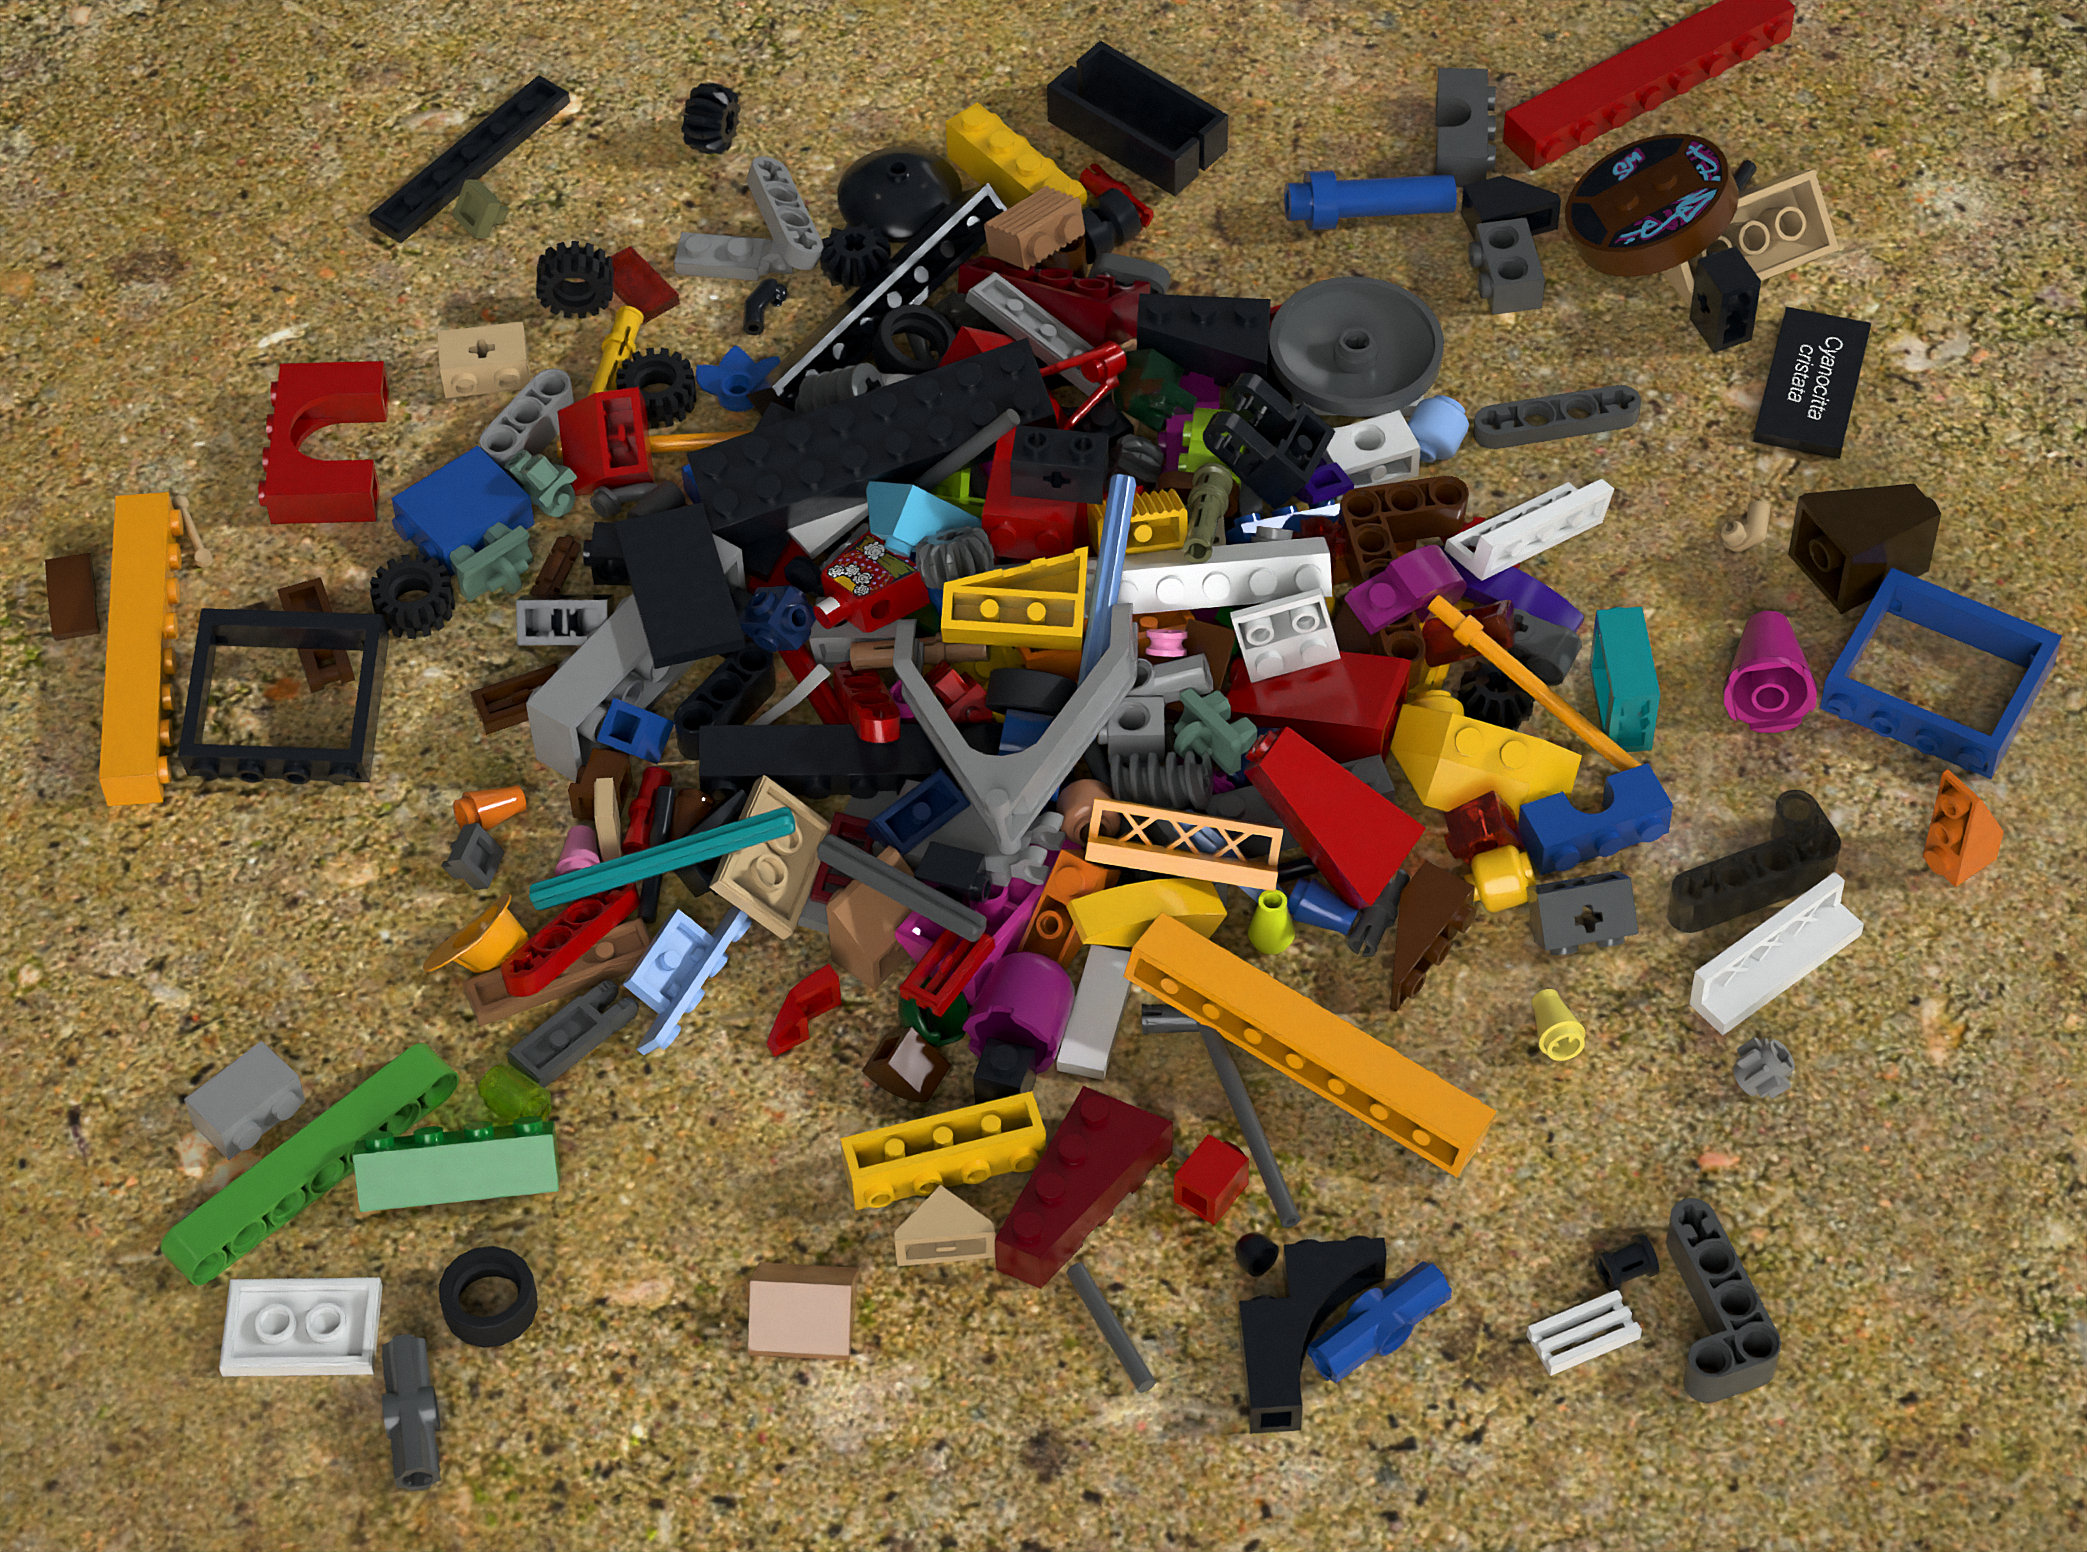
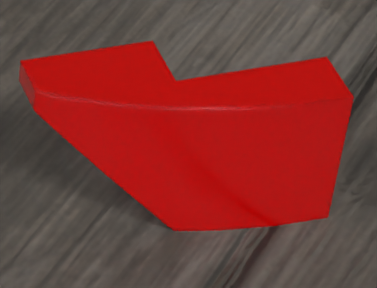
M830 964L813 972L789 991L767 1040V1048L773 1057L810 1039L808 1021L842 1004L839 976Z

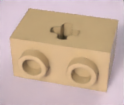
M523 322L437 331L439 367L445 398L522 390L531 381Z

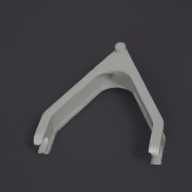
M1133 603L1113 604L1110 647L1039 741L1022 752L1005 756L985 755L968 746L923 679L924 642H919V638H915L917 619L897 621L893 666L896 674L902 681L903 699L996 840L1001 853L1011 855L1021 849L1022 843L1020 838L1134 686L1137 678L1138 625L1137 622H1132Z

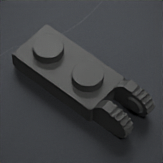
M604 980L584 996H577L508 1050V1063L541 1091L610 1037L613 1031H620L628 1022L630 1023L634 1016L637 1015L639 1005L631 997H627L601 1014L600 1012L606 1009L607 1005H610L619 993L618 986L612 980Z

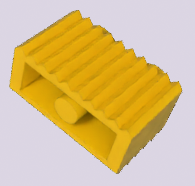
M1171 488L1166 492L1162 489L1159 493L1153 490L1150 495L1144 491L1141 496L1135 493L1125 556L1183 548L1188 531V513L1175 490ZM1108 497L1106 500H1103L1102 505L1087 503L1089 540L1097 556L1099 554Z

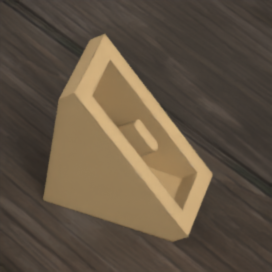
M940 1185L894 1232L897 1266L995 1258V1224Z

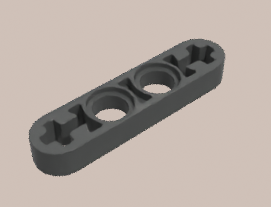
M1614 385L1489 405L1477 411L1474 417L1473 435L1476 442L1482 447L1500 449L1625 429L1633 426L1638 421L1641 396L1632 387ZM1574 408L1586 410L1590 415L1583 419H1576L1569 416L1567 412ZM1531 415H1539L1544 417L1547 422L1540 426H1534L1527 423L1525 418ZM1491 425H1494L1497 430H1493Z

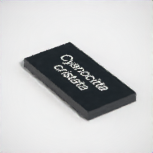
M1786 307L1753 442L1840 459L1870 334V322Z

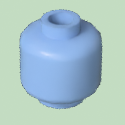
M1436 395L1434 398L1421 400L1416 406L1407 424L1420 445V460L1433 463L1435 459L1448 460L1455 456L1469 428L1468 419L1464 415L1465 409L1456 400L1444 395Z

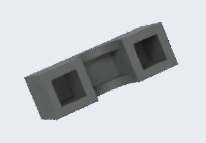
M1438 68L1436 91V127L1438 129L1435 175L1452 174L1455 178L1456 187H1463V185L1486 180L1487 170L1495 171L1496 145H1488V141H1495L1496 116L1488 115V111H1495L1496 86H1488V69Z

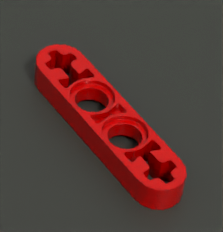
M851 661L841 662L833 666L834 692L859 738L873 743H886L899 739L901 737L900 711L876 669L854 671Z
M633 882L575 900L502 963L500 969L508 994L515 997H526L538 993L639 906L640 902L636 883Z

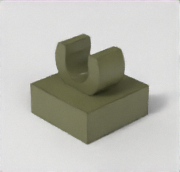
M478 179L465 180L452 216L474 238H488L493 224L504 223L509 207L501 206L497 195L491 193Z

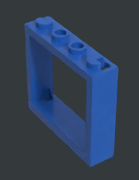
M1891 567L1827 676L1820 709L1837 715L1840 719H1846L1871 729L1883 737H1890L1912 746L1924 754L1936 756L1958 765L1966 771L1970 770L1992 779L2055 665L2062 635ZM1886 612L2028 669L1991 736L1848 678Z

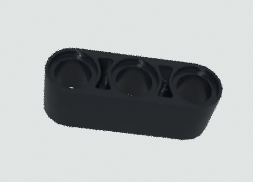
M755 642L745 643V649L733 651L677 708L674 713L677 746L679 752L685 758L699 761L700 725H743L772 696L776 690L772 652L762 649Z

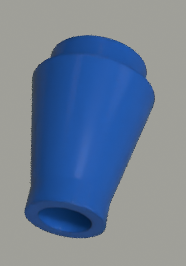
M1300 877L1287 902L1290 914L1294 915L1293 921L1337 931L1345 936L1348 935L1359 910L1348 905L1315 878L1309 881Z

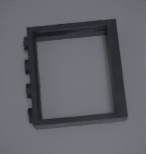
M201 608L178 753L187 775L205 776L207 781L216 780L218 777H233L251 783L261 782L264 779H283L292 784H306L310 780L330 781L340 786H344L345 782H370L390 636L382 614ZM217 646L363 651L350 749L202 744Z

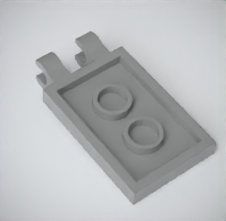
M906 780L896 801L921 782ZM971 804L902 858L909 867L918 868L930 841L985 854L986 874L991 875L992 884L1007 887L1012 877L1023 879L1035 885H1042L1050 871L1049 866L1042 865L1048 854L1046 849L1060 850L1066 838V833L1059 831L1064 821V816L1056 812H1045L1041 816L1038 814L1020 838L1022 843L1021 849L1015 854L1005 855L999 851L996 840ZM874 841L872 845L874 857H878L885 848ZM1030 843H1031V844H1036V845H1040V846H1042V847H1039V846H1029V844H1030Z

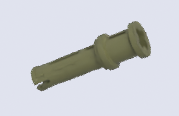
M1206 463L1195 471L1192 479L1193 489L1188 497V508L1191 511V517L1182 550L1183 552L1186 551L1184 554L1185 558L1196 564L1204 563L1211 558L1218 519L1227 511L1229 505L1228 495L1233 486V477L1230 471L1217 463ZM1206 475H1209L1208 482L1205 483Z

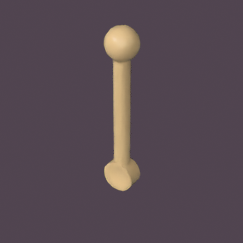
M177 495L172 500L173 509L181 510L184 525L196 550L194 558L197 566L206 568L213 563L212 553L210 550L205 549L187 509L189 507V500L183 495Z

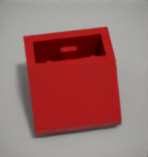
M639 387L593 393L557 411L563 466L569 467L577 476L572 483H569L574 489L575 496L593 494L594 490L599 486H604L611 490L634 483H655L646 405Z

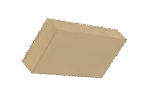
M597 778L596 782H594V817L602 862L622 856V829L613 778Z

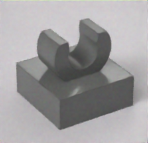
M479 823L466 824L463 826L457 840L452 842L450 846L452 851L448 860L444 861L441 866L452 878H463L474 890L487 889L505 851Z

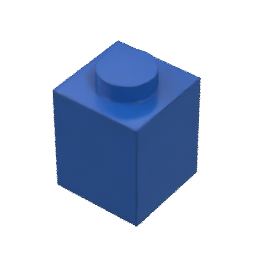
M613 697L596 741L658 765L674 722Z

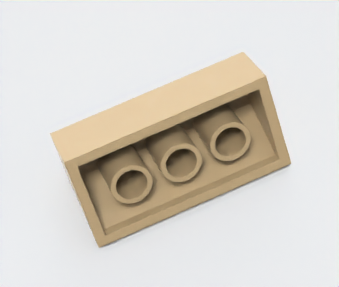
M1815 169L1792 171L1738 192L1739 200L1736 213L1723 234L1694 258L1676 267L1662 271L1690 308L1697 260L1710 253L1720 252L1736 246L1762 281L1839 250Z

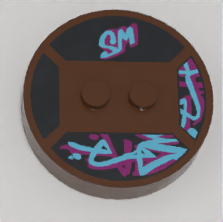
M1690 134L1656 135L1627 144L1594 164L1572 189L1566 203L1565 221L1581 258L1591 268L1612 276H1645L1685 263L1712 245L1727 229L1736 213L1739 200L1738 187L1724 153L1713 142Z

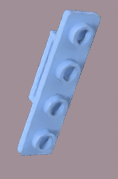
M735 905L731 907L712 936L681 910L677 909L670 913L622 984L659 1014L636 1048L641 1054L646 1055L658 1047L664 1050L678 1036L681 1027L677 1022L684 1012L690 1013L701 1001L705 994L701 986L707 977H714L727 962L729 955L725 953V950L730 942L738 941L750 927L752 920L748 918L745 912Z

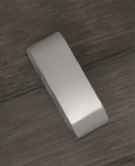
M546 369L539 372L481 434L480 448L509 476L510 474L504 469V466L521 449L527 450L532 457L541 454L560 433L557 411L574 403L569 375L559 369Z

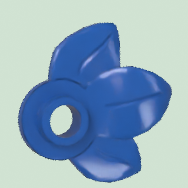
M733 346L722 358L718 366L697 365V384L703 391L717 396L723 408L733 412L747 411L753 408L754 405L746 394L767 376L781 360L778 356H773L755 363L740 347Z

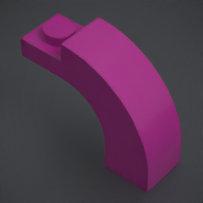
M1428 545L1393 560L1383 572L1350 590L1344 599L1369 634L1372 635L1414 610L1422 624L1436 616L1427 607L1437 595H1441L1454 606L1466 591L1467 584L1440 546Z

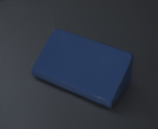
M940 768L874 817L864 831L885 849L890 845L903 857L967 809L971 803Z

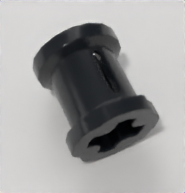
M1641 1232L1634 1234L1631 1242L1609 1251L1604 1248L1594 1251L1593 1260L1595 1268L1609 1292L1617 1289L1619 1291L1622 1283L1644 1274L1648 1277H1653L1659 1273V1262L1655 1250L1646 1235Z

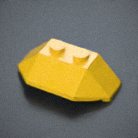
M1402 704L1389 748L1424 806L1510 831L1518 829L1521 805L1560 792H1564L1568 801L1570 800L1582 755L1544 739L1455 713L1409 704Z

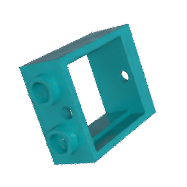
M1613 607L1596 610L1589 669L1601 730L1626 752L1651 751L1660 690L1643 608Z

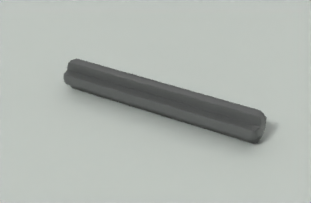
M827 834L817 848L819 860L970 942L978 941L984 933L987 919L980 913L833 834Z

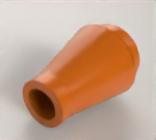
M517 784L505 788L464 792L462 798L455 800L453 803L454 815L461 830L466 824L479 823L486 832L515 814L525 811L527 808L524 793Z

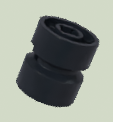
M1107 189L1093 198L1088 206H1081L1088 265L1093 264L1099 254L1111 253L1114 247L1124 245L1138 236L1141 231V221L1135 206L1118 189Z

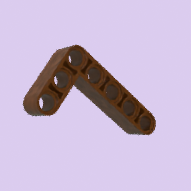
M1438 476L1360 487L1347 491L1340 502L1337 535L1353 588L1383 572L1390 562L1398 558L1394 543L1447 536L1457 533L1462 529L1469 497V490L1465 482L1454 476ZM1414 610L1372 635L1367 631L1374 655L1398 657L1412 661L1408 690L1417 686L1421 680L1426 652L1425 641Z

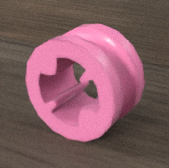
M1169 629L1146 630V637L1150 638L1151 644L1149 647H1146L1145 654L1169 657L1187 656V649L1183 648L1182 641L1187 638L1188 632Z

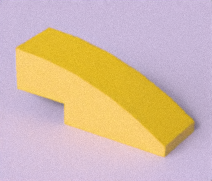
M1188 877L1157 879L1118 886L1071 900L1066 906L1082 944L1133 947L1161 912L1178 922L1184 923L1207 939L1212 936L1228 915L1212 881Z

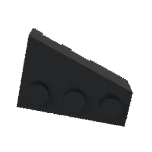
M1139 293L1137 361L1188 376L1190 371L1214 378L1215 385L1225 388L1241 373H1253L1267 381L1271 299Z

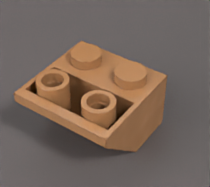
M889 845L876 857L914 878L915 874L899 852ZM856 879L846 888H839L833 893L826 906L832 961L873 990H876L910 957L909 953L895 938V931L913 910Z

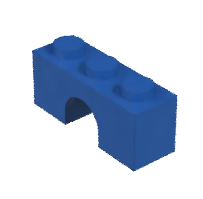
M1649 763L1606 777L1602 806L1605 809L1603 812L1588 814L1578 811L1570 804L1564 792L1520 806L1517 834L1541 876L1557 870H1569L1580 862L1598 856H1611L1622 848L1640 842H1652L1659 839L1662 835L1669 833L1673 804Z

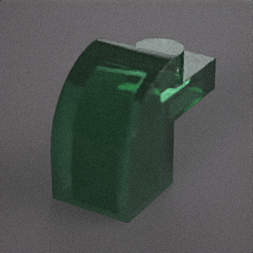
M1154 349L1126 352L1127 367L1123 373L1117 376L1119 386L1114 388L1113 392L1114 403L1119 410L1156 432H1160L1165 419H1171L1173 415L1192 414L1198 398L1178 386L1184 368Z

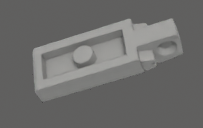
M681 232L674 261L675 273L678 275L759 281L760 275H767L769 272L792 274L793 267L787 264L781 257L775 242L769 239L764 240V238Z

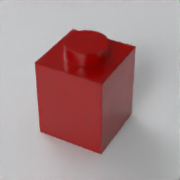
M1207 1134L1174 1175V1202L1215 1226L1248 1185L1249 1158L1235 1144L1228 1141L1221 1142Z

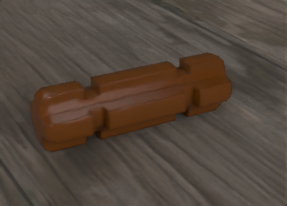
M560 536L556 539L551 549V554L549 553L529 595H557L560 592L573 566V562H575L581 550L580 543L575 541L573 536Z

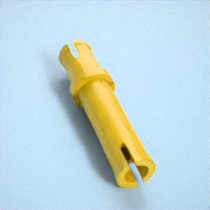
M621 306L617 310L611 332L604 337L601 344L603 354L588 396L597 392L617 390L618 368L623 369L622 362L626 358L631 360L633 358L632 354L636 351L634 341L644 319L643 314L638 309L631 306Z

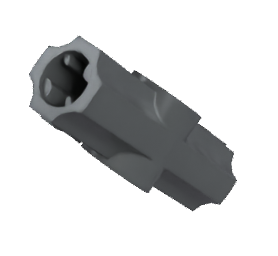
M411 1334L393 1336L391 1341L382 1345L383 1373L386 1384V1393H382V1408L387 1437L391 1439L394 1480L397 1488H406L411 1492L430 1489L432 1484L441 1481L439 1449L436 1439V1431H440L437 1397L434 1385L431 1386L428 1348L425 1338H417Z

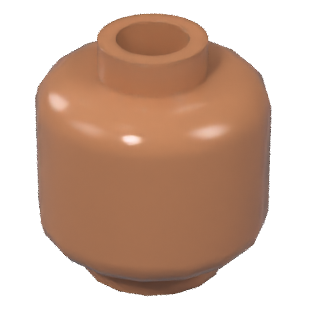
M1082 779L1069 784L1061 791L1056 803V813L1064 816V821L1060 827L1061 831L1066 833V839L1082 846V849H1086L1094 797L1115 800L1114 795L1111 793V788L1104 782L1095 779ZM1102 810L1099 836L1115 838L1120 830L1121 816L1119 812Z

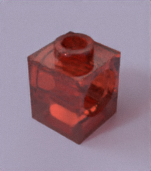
M1494 790L1444 813L1449 831L1444 834L1446 845L1455 859L1462 858L1470 867L1472 858L1477 854L1506 845H1512L1518 851L1524 849L1514 810Z

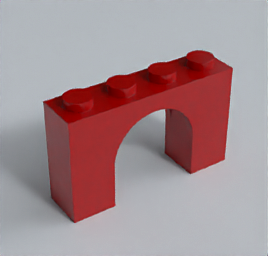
M384 361L280 363L278 381H272L270 387L272 407H275L274 414H267L266 419L267 437L271 440L270 447H263L262 452L264 473H267L266 480H260L258 485L259 504L261 507L267 506L271 524L377 521L380 487L374 459L318 460L304 455L298 449L310 434L329 425L387 422L390 389Z

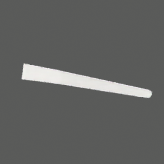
M819 663L788 696L751 725L770 724L800 703L831 673Z

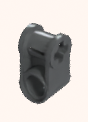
M1517 608L1503 610L1495 618L1494 632L1496 636L1493 640L1503 649H1505V645L1509 644L1508 653L1546 685L1557 686L1562 684L1582 648V641L1574 631L1565 626L1555 625ZM1517 622H1520V631L1516 632Z

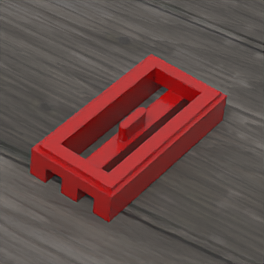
M945 928L900 985L901 997L908 1001L913 998L916 1000L917 1006L923 1009L929 1006L932 1008L933 1014L942 1017L995 949L994 937L983 933L976 942H970L964 938L954 952L949 954L941 963L939 971L928 985L922 989L920 986L960 937L958 934Z

